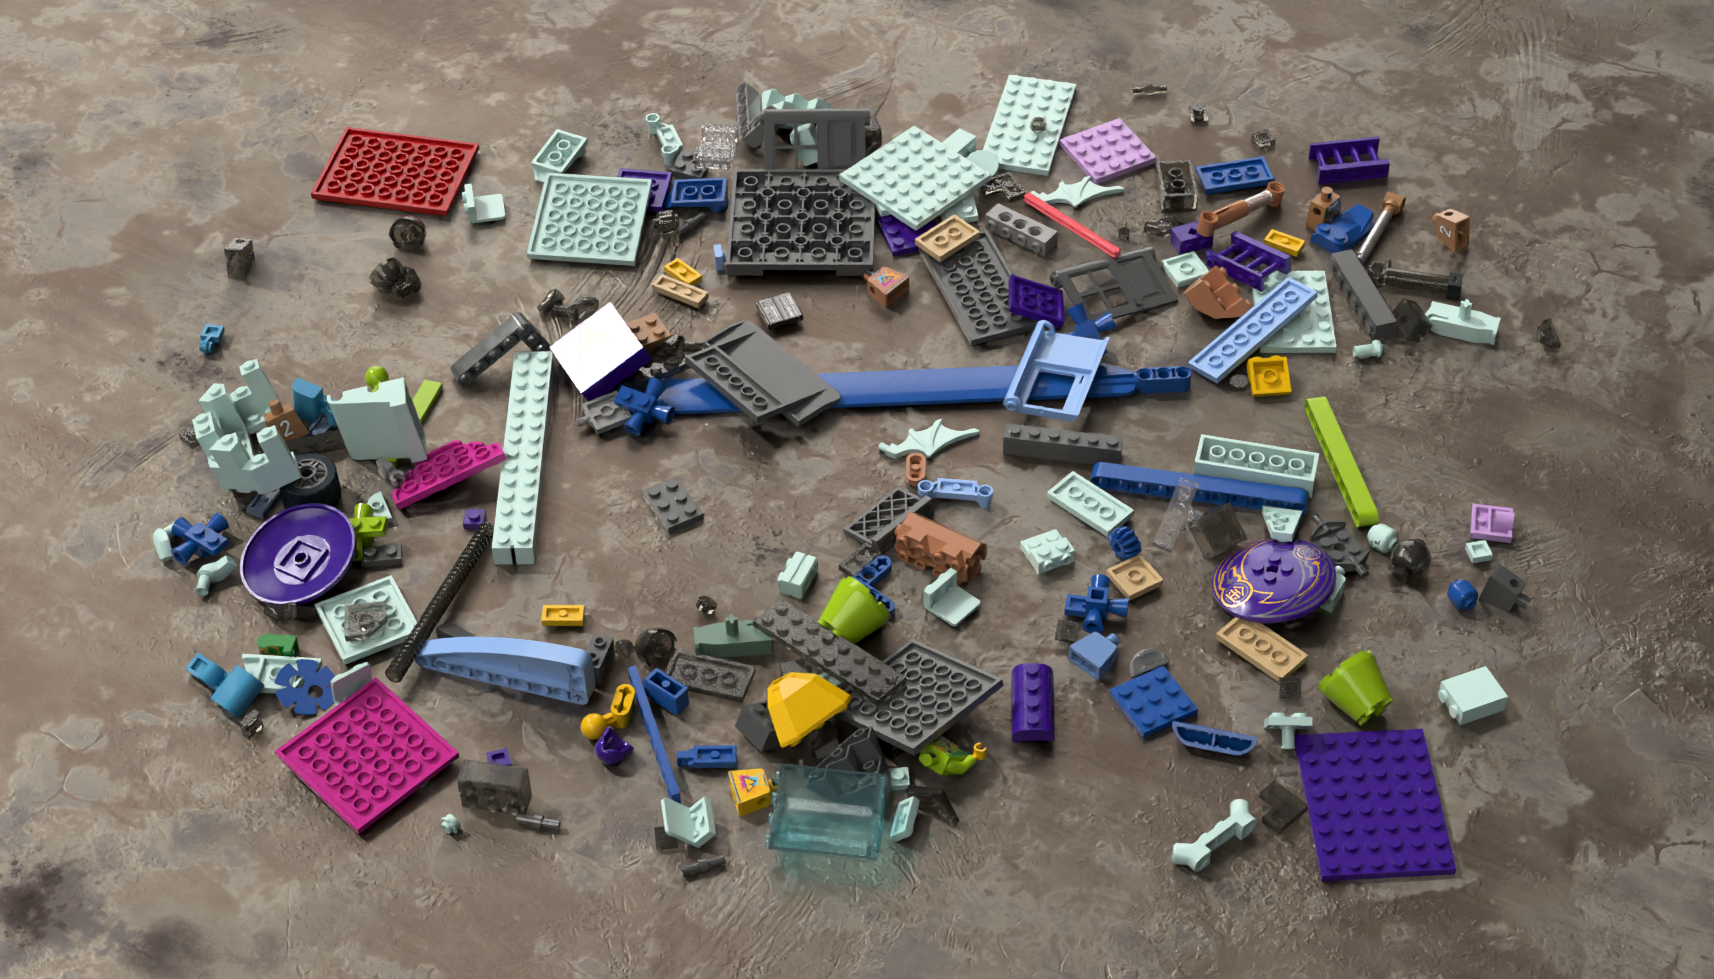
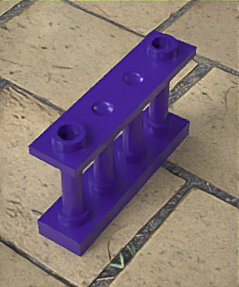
M1379 136L1310 143L1308 159H1317L1320 165L1317 172L1318 184L1388 177L1390 162L1388 159L1379 160L1377 155ZM1369 153L1372 161L1362 162L1359 154ZM1352 155L1354 162L1344 163L1342 156ZM1335 157L1337 164L1327 165L1325 158Z
M1234 231L1231 233V245L1218 254L1209 249L1206 250V265L1210 268L1214 266L1223 267L1229 277L1262 292L1264 290L1263 279L1278 270L1287 275L1291 272V256ZM1234 251L1241 253L1232 260L1226 258ZM1248 257L1254 259V261L1248 264L1247 266H1243L1240 264ZM1261 264L1269 266L1260 273L1254 271Z

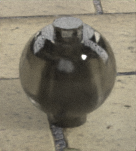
M1421 539L1402 540L1391 551L1390 564L1394 570L1392 575L1400 582L1405 583L1409 578L1412 580L1422 577L1431 566L1430 550Z

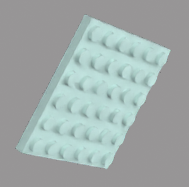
M913 126L841 173L839 180L876 205H880L888 213L917 231L990 181L991 174L921 129Z
M546 173L527 250V258L635 266L653 185L652 179Z

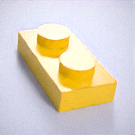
M1272 229L1264 239V244L1297 257L1304 248L1305 241Z
M679 258L664 266V272L672 278L691 286L702 281V275Z
M543 605L542 626H583L585 607L584 605Z

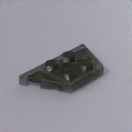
M660 349L650 354L653 360L635 372L637 389L648 386L650 378L661 381L691 369L685 363V357L688 354L669 349Z

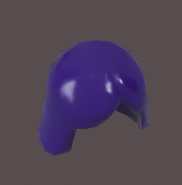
M606 727L603 735L596 742L594 752L596 757L604 764L614 765L633 751L634 747L623 741L610 727Z

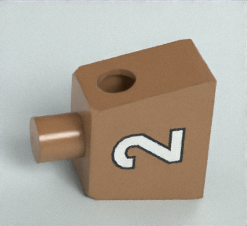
M1453 209L1433 215L1432 222L1436 224V236L1453 252H1457L1469 246L1470 216Z
M278 399L269 402L268 405L271 412L264 415L266 427L275 425L285 444L309 434L289 404L282 406Z

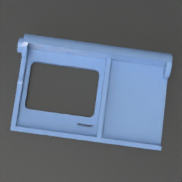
M1039 321L1036 324L1003 404L1006 409L1011 412L1075 421L1080 414L1110 337H1106L1104 340L1059 334L1055 333V328L1049 321ZM1044 326H1047L1050 331H1045ZM1040 372L1075 377L1062 410L1027 404Z

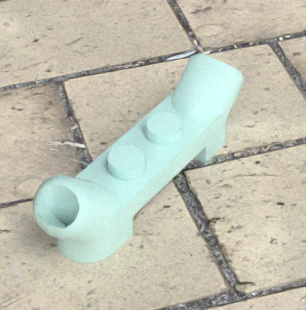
M1243 799L1234 800L1230 804V817L1218 822L1214 829L1208 833H1203L1195 843H1175L1173 845V863L1188 865L1195 872H1199L1210 864L1211 852L1235 835L1242 840L1248 836L1258 823V820L1250 814L1249 803Z

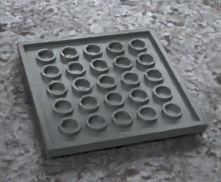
M911 639L844 690L850 694L852 699L847 705L848 708L841 713H836L834 717L859 729H866L872 726L878 738L916 755L1003 687V679Z

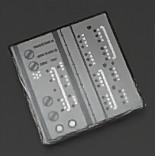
M790 292L755 302L756 308L768 330L803 320V314Z

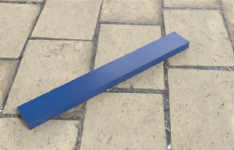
M636 665L631 666L628 669L629 681L635 689V699L669 798L681 804L680 792Z

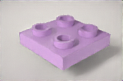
M1472 503L1470 538L1511 543L1514 523L1513 508Z

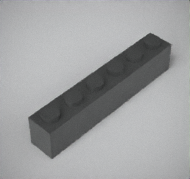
M1353 250L1332 253L1331 261L1328 264L1331 273L1333 272L1337 283L1343 288L1344 295L1349 298L1352 308H1355L1358 317L1365 324L1367 332L1371 334L1374 340L1395 335L1397 320Z
M1006 424L1003 454L1096 464L1098 462L1121 463L1123 437Z

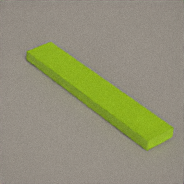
M424 380L414 396L413 403L421 424L443 389L442 383ZM401 458L385 459L394 464V466H397Z

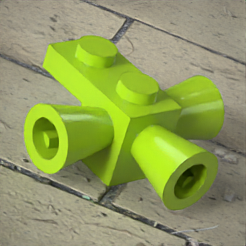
M364 503L357 504L354 507V518L349 519L354 527L357 538L353 561H359L363 558V547H371L373 537L385 536L389 522L386 516L372 517L374 509Z

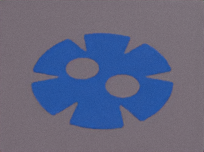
M310 659L296 660L298 671L288 663L278 672L275 684L286 686L287 688L276 690V696L286 708L297 701L295 713L316 714L315 702L323 710H326L334 702L332 689L326 686L331 685L330 682L335 675L327 666L316 672L318 661ZM299 675L303 677L304 685L301 688L292 687L289 682L292 676ZM313 685H318L323 689V694L319 698H312L308 694V689Z

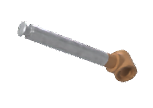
M1392 192L1386 193L1382 204L1383 211L1356 254L1362 265L1392 216L1401 214L1403 211L1406 197Z

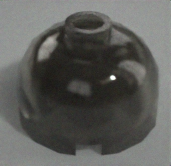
M403 215L392 224L389 237L397 249L404 252H412V250L421 248L426 239L427 231L424 223L419 218L412 215Z
M394 257L386 259L387 263L384 265L380 263L369 277L371 280L369 283L373 288L384 294L399 292L404 287L406 280V271L401 262Z
M650 627L639 634L635 643V652L640 662L652 669L659 668L660 666L664 668L670 664L676 654L677 649L674 646L677 640L674 634L667 629Z

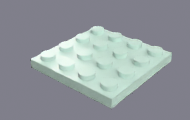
M392 575L314 604L344 665L422 635L421 628Z

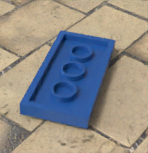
M1264 156L1195 167V173L1205 195L1265 186L1270 182H1274L1275 179Z

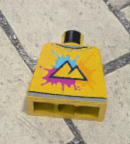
M761 768L728 772L729 786L739 817L770 806L772 804L771 792L782 790L779 777L767 780L765 772Z

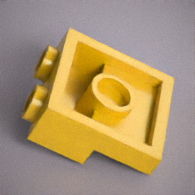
M1275 355L1270 358L1253 357L1248 359L1246 366L1252 397L1291 395L1287 357Z

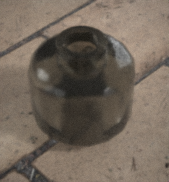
M673 210L657 212L656 218L653 219L654 229H658L660 234L674 233L677 227H680L678 213H675Z

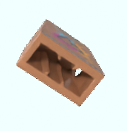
M882 267L876 273L867 270L864 274V279L867 281L868 294L885 308H888L909 291V276L888 267Z

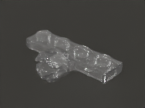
M1180 477L1152 546L1171 553L1181 531H1186L1196 536L1200 535L1207 515L1191 507L1199 483Z

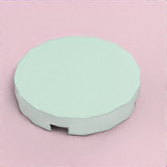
M977 150L966 158L990 173L991 180L997 176L999 161L992 152Z

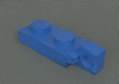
M694 746V748L688 749V751H677V765L690 768H737V746Z

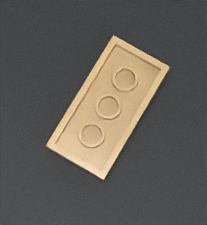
M1235 617L1216 633L1218 641L1280 684L1308 660V654L1262 623L1250 622Z

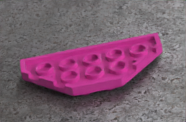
M461 440L451 441L428 452L427 460L415 462V468L407 472L405 475L406 480H401L403 484L399 489L395 488L392 492V497L398 510L414 502L429 497L433 493L444 490L450 485L461 482L469 476L480 473L486 468L497 465L507 458L500 443L485 445L484 442L470 441L469 444H464Z

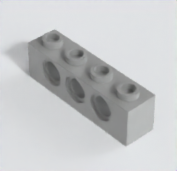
M999 203L985 215V229L1044 257L1057 246L1058 231Z

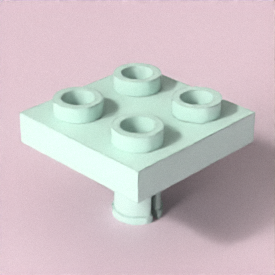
M1272 713V715H1269L1264 720V729L1282 730L1281 749H1295V730L1308 729L1312 726V717H1307V713H1294L1291 717H1285V713Z

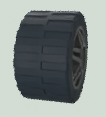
M316 453L296 456L301 478L279 488L285 509L309 503L335 507L341 498V487L337 468L333 461L327 458V456Z

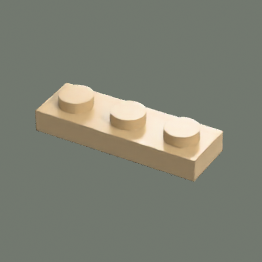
M661 274L652 284L653 291L696 308H700L709 298L707 291Z

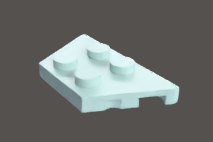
M242 654L246 671L265 685L260 693L276 694V690L287 688L286 686L276 685L275 679L278 672L288 663L297 671L296 660L300 659L318 661L316 672L322 667V660L320 658ZM299 675L292 676L289 681L290 685L294 688H301L305 683L303 677Z

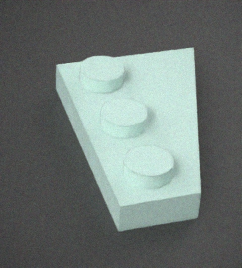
M1262 505V514L1271 538L1277 539L1279 542H1292L1302 518V511Z

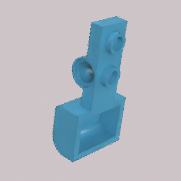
M297 377L292 384L294 412L297 416L313 424L317 417L323 413L327 415L329 424L337 426L328 404L327 396L323 394V388Z
M199 653L195 655L185 668L187 672L215 690V693L210 698L212 701L238 719L265 686L260 680L240 666L236 665L228 673L215 662L208 660Z

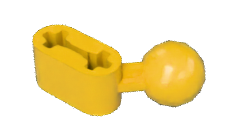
M622 684L616 689L610 713L603 716L597 713L585 716L580 727L583 735L588 739L597 740L603 735L606 727L613 725L616 728H625L628 726L635 706L634 687L629 684Z

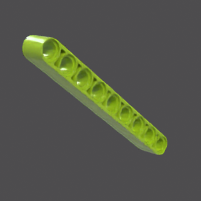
M1322 396L1305 399L1306 414L1356 527L1378 524V511L1327 398Z

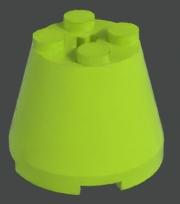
M849 576L847 578L843 577L837 584L817 621V624L825 630L823 635L830 641L833 639L838 641L837 644L845 651L885 625L891 618L885 605L882 602L878 603L876 598L869 593L870 590Z
M1364 650L1360 651L1339 664L1340 667L1332 672V676L1326 675L1317 686L1322 695L1360 726L1366 724L1371 719V715L1379 716L1387 710L1386 707L1394 701L1377 661L1370 650L1367 652Z

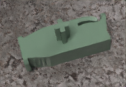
M729 614V617L725 618V622L699 628L693 627L696 658H700V656L726 658L773 653V620L769 621V624L766 625L765 622L759 620L738 621V617H733V614Z

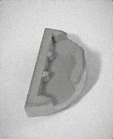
M1154 648L1142 649L1131 660V677L1169 663L1167 655Z

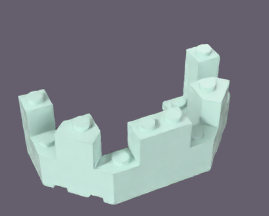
M258 359L239 366L247 386L239 387L229 394L224 384L214 383L198 401L205 413L192 419L196 439L206 454L209 467L223 491L236 489L242 493L257 491L258 494H267L301 478L296 456L293 451H289L276 426L266 427L264 415L271 412L268 404L272 400L278 399L280 401ZM260 431L256 434L264 453L255 455L250 435Z

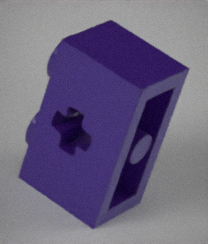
M1199 221L1171 228L1170 243L1179 255L1212 247L1213 236L1205 237L1196 231Z

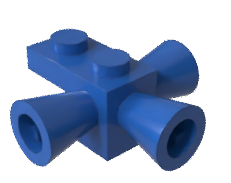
M1083 302L1066 310L1077 326L1074 327V332L1066 333L1065 335L1102 340L1099 332L1117 328L1109 311L1093 322L1092 318L1087 319ZM1105 349L1103 355L1108 353L1107 349Z
M650 378L645 393L625 386L620 388L614 399V404L631 410L633 413L632 417L623 426L628 433L640 436L644 422L652 424L655 418L666 425L672 422L675 408L659 405L657 401L658 397L667 388L662 381Z
M215 513L206 526L199 522L192 526L184 517L178 518L174 522L171 532L175 536L185 538L186 542L171 550L175 560L181 565H186L193 554L201 558L206 557L208 554L217 555L229 544L227 538L219 534L229 528L227 520L221 514Z
M1097 574L1091 578V586H1088L1087 596L1067 594L1064 615L1086 617L1082 626L1084 631L1090 634L1093 632L1101 633L1103 631L1102 620L1106 619L1107 612L1127 618L1129 598L1108 599L1111 580L1105 575Z

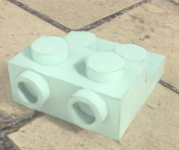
M1057 529L1020 541V548L1038 574L1068 565L1075 560L1074 548L1066 537H1061Z

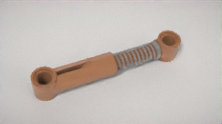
M1270 182L1263 192L1252 197L1238 200L1213 212L1204 211L1201 213L1196 231L1202 236L1210 237L1214 235L1215 230L1240 220L1266 205L1277 207L1281 203L1285 187L1278 182Z

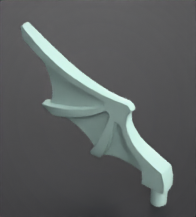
M1087 176L1081 182L1066 185L1062 181L1059 183L1058 189L1049 195L1044 192L1038 194L1035 191H1031V193L1049 205L1067 203L1072 205L1073 208H1077L1091 199L1124 192V188L1121 186L1102 187L1091 182V176Z
M942 419L934 422L932 427L923 431L915 432L911 428L907 439L898 446L893 443L888 446L881 442L878 449L893 459L911 453H921L927 458H931L937 451L949 444L979 435L980 430L975 428L965 431L951 430L941 424Z

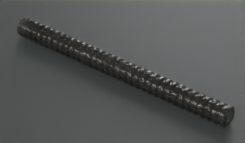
M482 522L479 525L477 531L453 565V568L442 582V585L431 599V602L420 616L417 624H415L411 633L400 647L397 655L391 661V664L385 671V676L394 683L402 681L411 664L423 648V645H425L426 640H428L445 614V611L493 538L494 525L491 523Z

